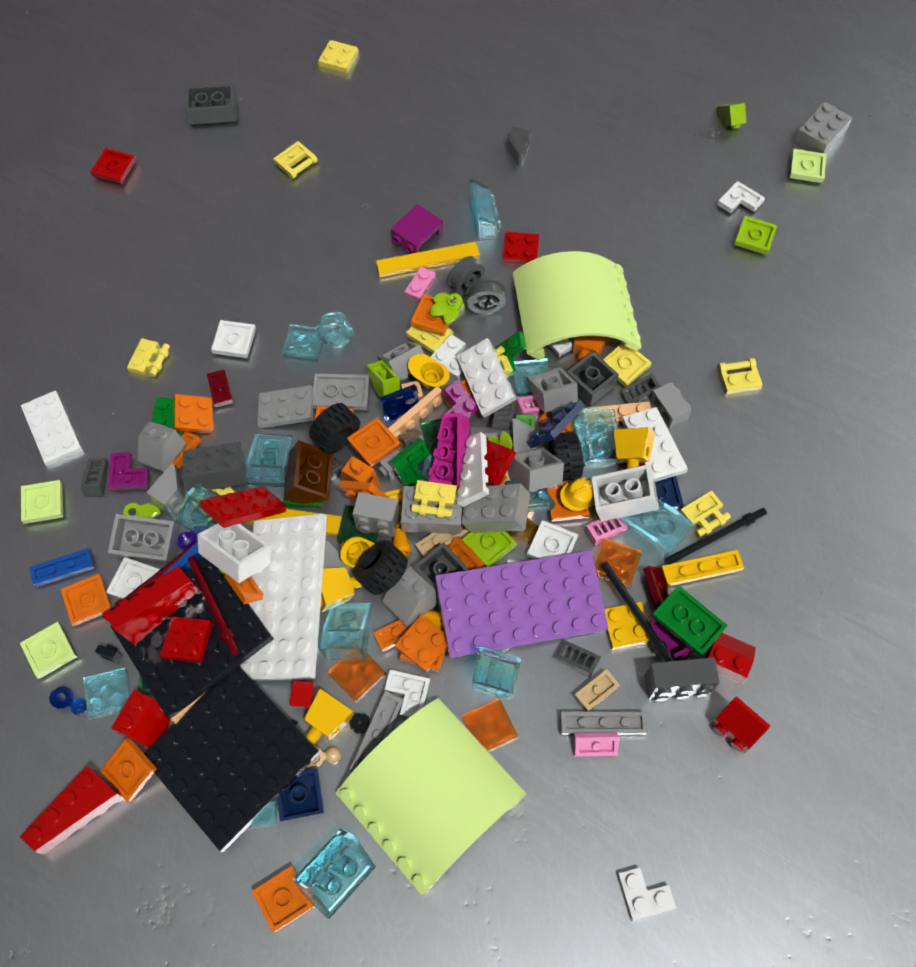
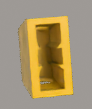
M649 427L615 429L614 439L617 459L627 464V469L639 467V463L649 462L655 432Z
M346 568L323 569L321 612L351 600L355 594L354 588L361 587V583L354 576L349 577Z
M320 689L304 719L306 724L311 727L305 736L313 745H315L321 735L328 740H332L352 720L354 713L351 709Z

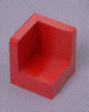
M293 681L289 705L291 707L306 708L309 711L316 695L317 688L313 682Z

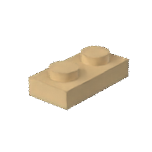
M606 669L578 691L574 697L589 712L617 690L620 684Z

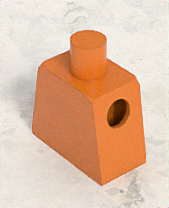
M575 337L572 353L578 355L577 362L581 361L592 351L600 356L610 337Z
M351 457L341 470L340 482L341 480L370 482L377 488L381 485L375 470L355 457Z

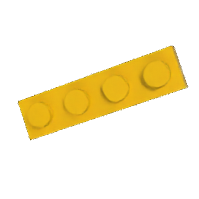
M738 550L661 567L667 587L738 572L744 569Z

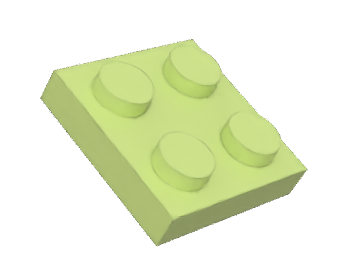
M793 149L789 178L823 183L825 179L826 154Z
M60 480L21 486V521L24 524L63 518V485Z
M59 622L52 624L20 643L38 679L77 658Z

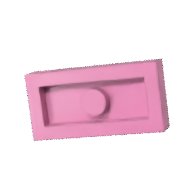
M420 267L405 290V296L420 302L423 294H426L435 280L436 273Z
M575 733V757L618 756V733Z

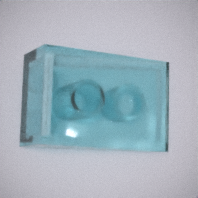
M255 434L245 465L246 484L285 487L288 456L292 449L293 435Z
M658 499L659 510L625 516L620 519L664 558L673 553L695 526L682 513Z
M343 603L329 610L322 632L320 647L325 660H366L372 603Z
M479 647L472 679V688L481 694H487V692L495 694V697L501 700L512 699L522 658Z

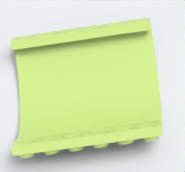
M568 251L539 257L515 270L513 277L527 354L541 360L545 357L544 346L578 336L611 337L623 341L625 346L634 351L641 349V338L637 331V323L633 315L634 310L630 303V295L627 291V283L624 279V271L621 265L615 264L611 260L597 254Z
M439 698L421 708L391 732L365 757L336 791L337 796L422 896L429 891L442 874L492 824L508 810H512L526 795L525 791Z

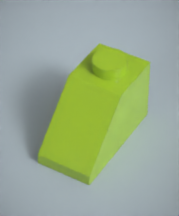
M745 103L717 106V111L725 126H731V129L741 127L743 123H747Z
M383 360L366 365L374 390L383 401L400 396V378Z

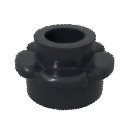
M356 713L352 716V720H350V728L356 734H362L366 731L370 719L366 714Z

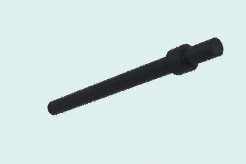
M761 508L753 513L749 512L743 515L742 519L664 559L666 565L672 564L745 525L750 526L755 523V520L767 514L766 509Z
M607 561L603 562L600 566L655 645L654 649L656 652L661 654L666 662L675 661L667 650L669 647L665 641H661Z

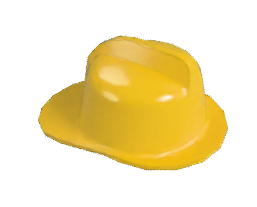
M416 354L409 359L408 369L410 373L420 380V383L425 388H440L448 382L450 374L447 367L425 354Z
M580 478L564 485L560 491V499L563 505L572 511H581L594 506L595 499L592 480Z
M350 537L345 542H341L340 558L344 564L355 569L361 556L375 543L362 537Z

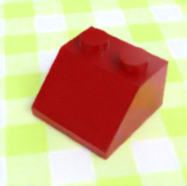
M721 633L710 646L706 658L715 657L719 675L742 684L748 678L754 662L756 647Z
M133 690L111 729L149 748L167 731L172 720L165 716L155 699Z
M737 696L731 700L711 723L718 735L725 736L735 750L742 751L744 754L771 727Z

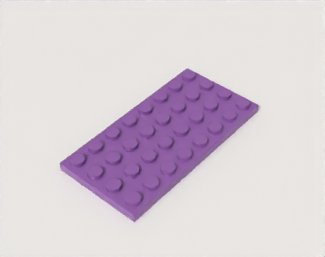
M592 550L435 575L434 577L449 659L608 630Z

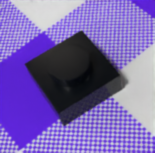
M98 644L95 650L98 656L116 664H120L123 658L118 653L119 649L109 644L106 647Z

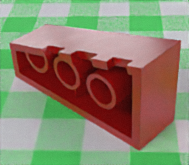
M177 566L156 579L153 586L143 587L138 590V595L129 601L124 599L119 602L120 606L113 611L108 609L102 614L119 634L135 645L143 640L155 627H158L170 614L177 611L184 602L192 598L199 588Z
M86 766L21 834L20 838L34 852L45 855L69 838L76 830L82 829L93 818L103 814L110 806L124 798L100 774Z

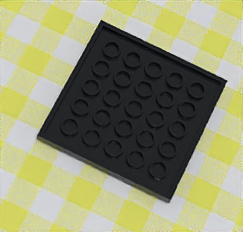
M204 557L198 561V564L228 628L232 630L235 636L234 641L239 650L237 655L232 656L227 645L223 643L219 627L191 567L184 572L199 590L192 598L184 602L177 611L163 620L158 627L149 632L143 640L133 645L111 626L168 719L177 715L274 639L250 604L242 603L226 580L225 574L221 573L218 567ZM172 617L210 620L213 623L202 663L168 660L160 657Z
M239 666L211 687L189 708L177 724L174 723L144 754L157 768L154 772L155 775L220 852H224L320 754V751Z

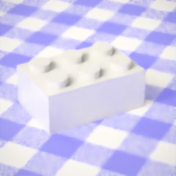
M649 464L592 477L595 507L601 522L659 510L654 476Z
M217 523L197 534L198 553L238 583L271 564V546L241 524L223 528Z

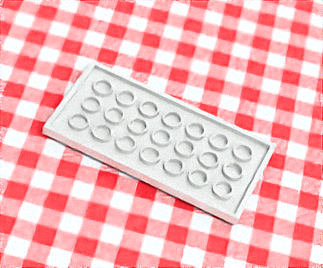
M325 514L254 521L253 534L271 546V564L251 576L264 595L262 600L249 604L274 639L240 665L253 681L315 679L327 516Z

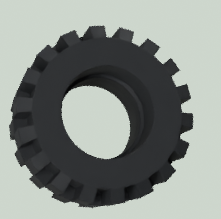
M336 403L322 411L310 427L309 437L325 453H336L349 444L347 438L359 430L361 421L345 404Z
M575 431L560 433L554 440L548 442V451L564 462L563 481L580 479L583 474V454L580 440Z
M383 540L371 546L361 556L356 564L354 577L372 594L380 595L389 591L399 582L408 566V559L389 540Z

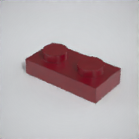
M225 370L207 373L215 408L233 403Z
M648 566L643 569L645 582L649 586L652 602L655 606L659 607L669 596V592L661 568Z

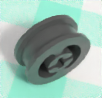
M467 256L453 266L447 276L446 284L449 288L455 289V293L461 297L467 296V286L477 279L484 278L485 267L477 264L473 256Z
M480 278L467 286V306L475 313H495L506 304L505 286L497 279Z

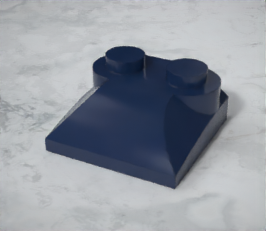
M318 768L304 770L277 797L280 822L324 813L321 778Z

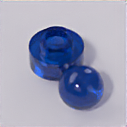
M59 686L50 693L49 701L57 709L69 706L71 712L75 715H83L88 709L87 701L82 698L73 699V692L66 686ZM60 693H63L66 698L62 699Z

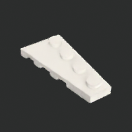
M481 432L469 437L466 441V451L463 458L464 463L457 504L462 507L489 495V489L486 488L488 475L485 474V468L488 467L487 460L484 459V456L487 454L486 435Z

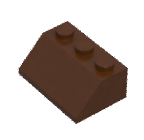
M298 440L288 456L284 499L299 504L328 501L330 499L333 453L327 454L317 446Z

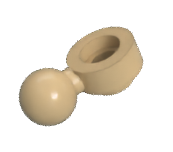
M315 746L320 751V754L307 768H318L322 765L323 761L331 765L337 764L341 759L340 750L336 747H330L325 752H322L319 747Z

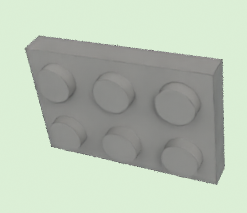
M315 374L313 409H317V406L330 407L336 403H343L350 409L367 410L369 375Z
M311 385L259 393L257 425L260 429L313 421V387Z

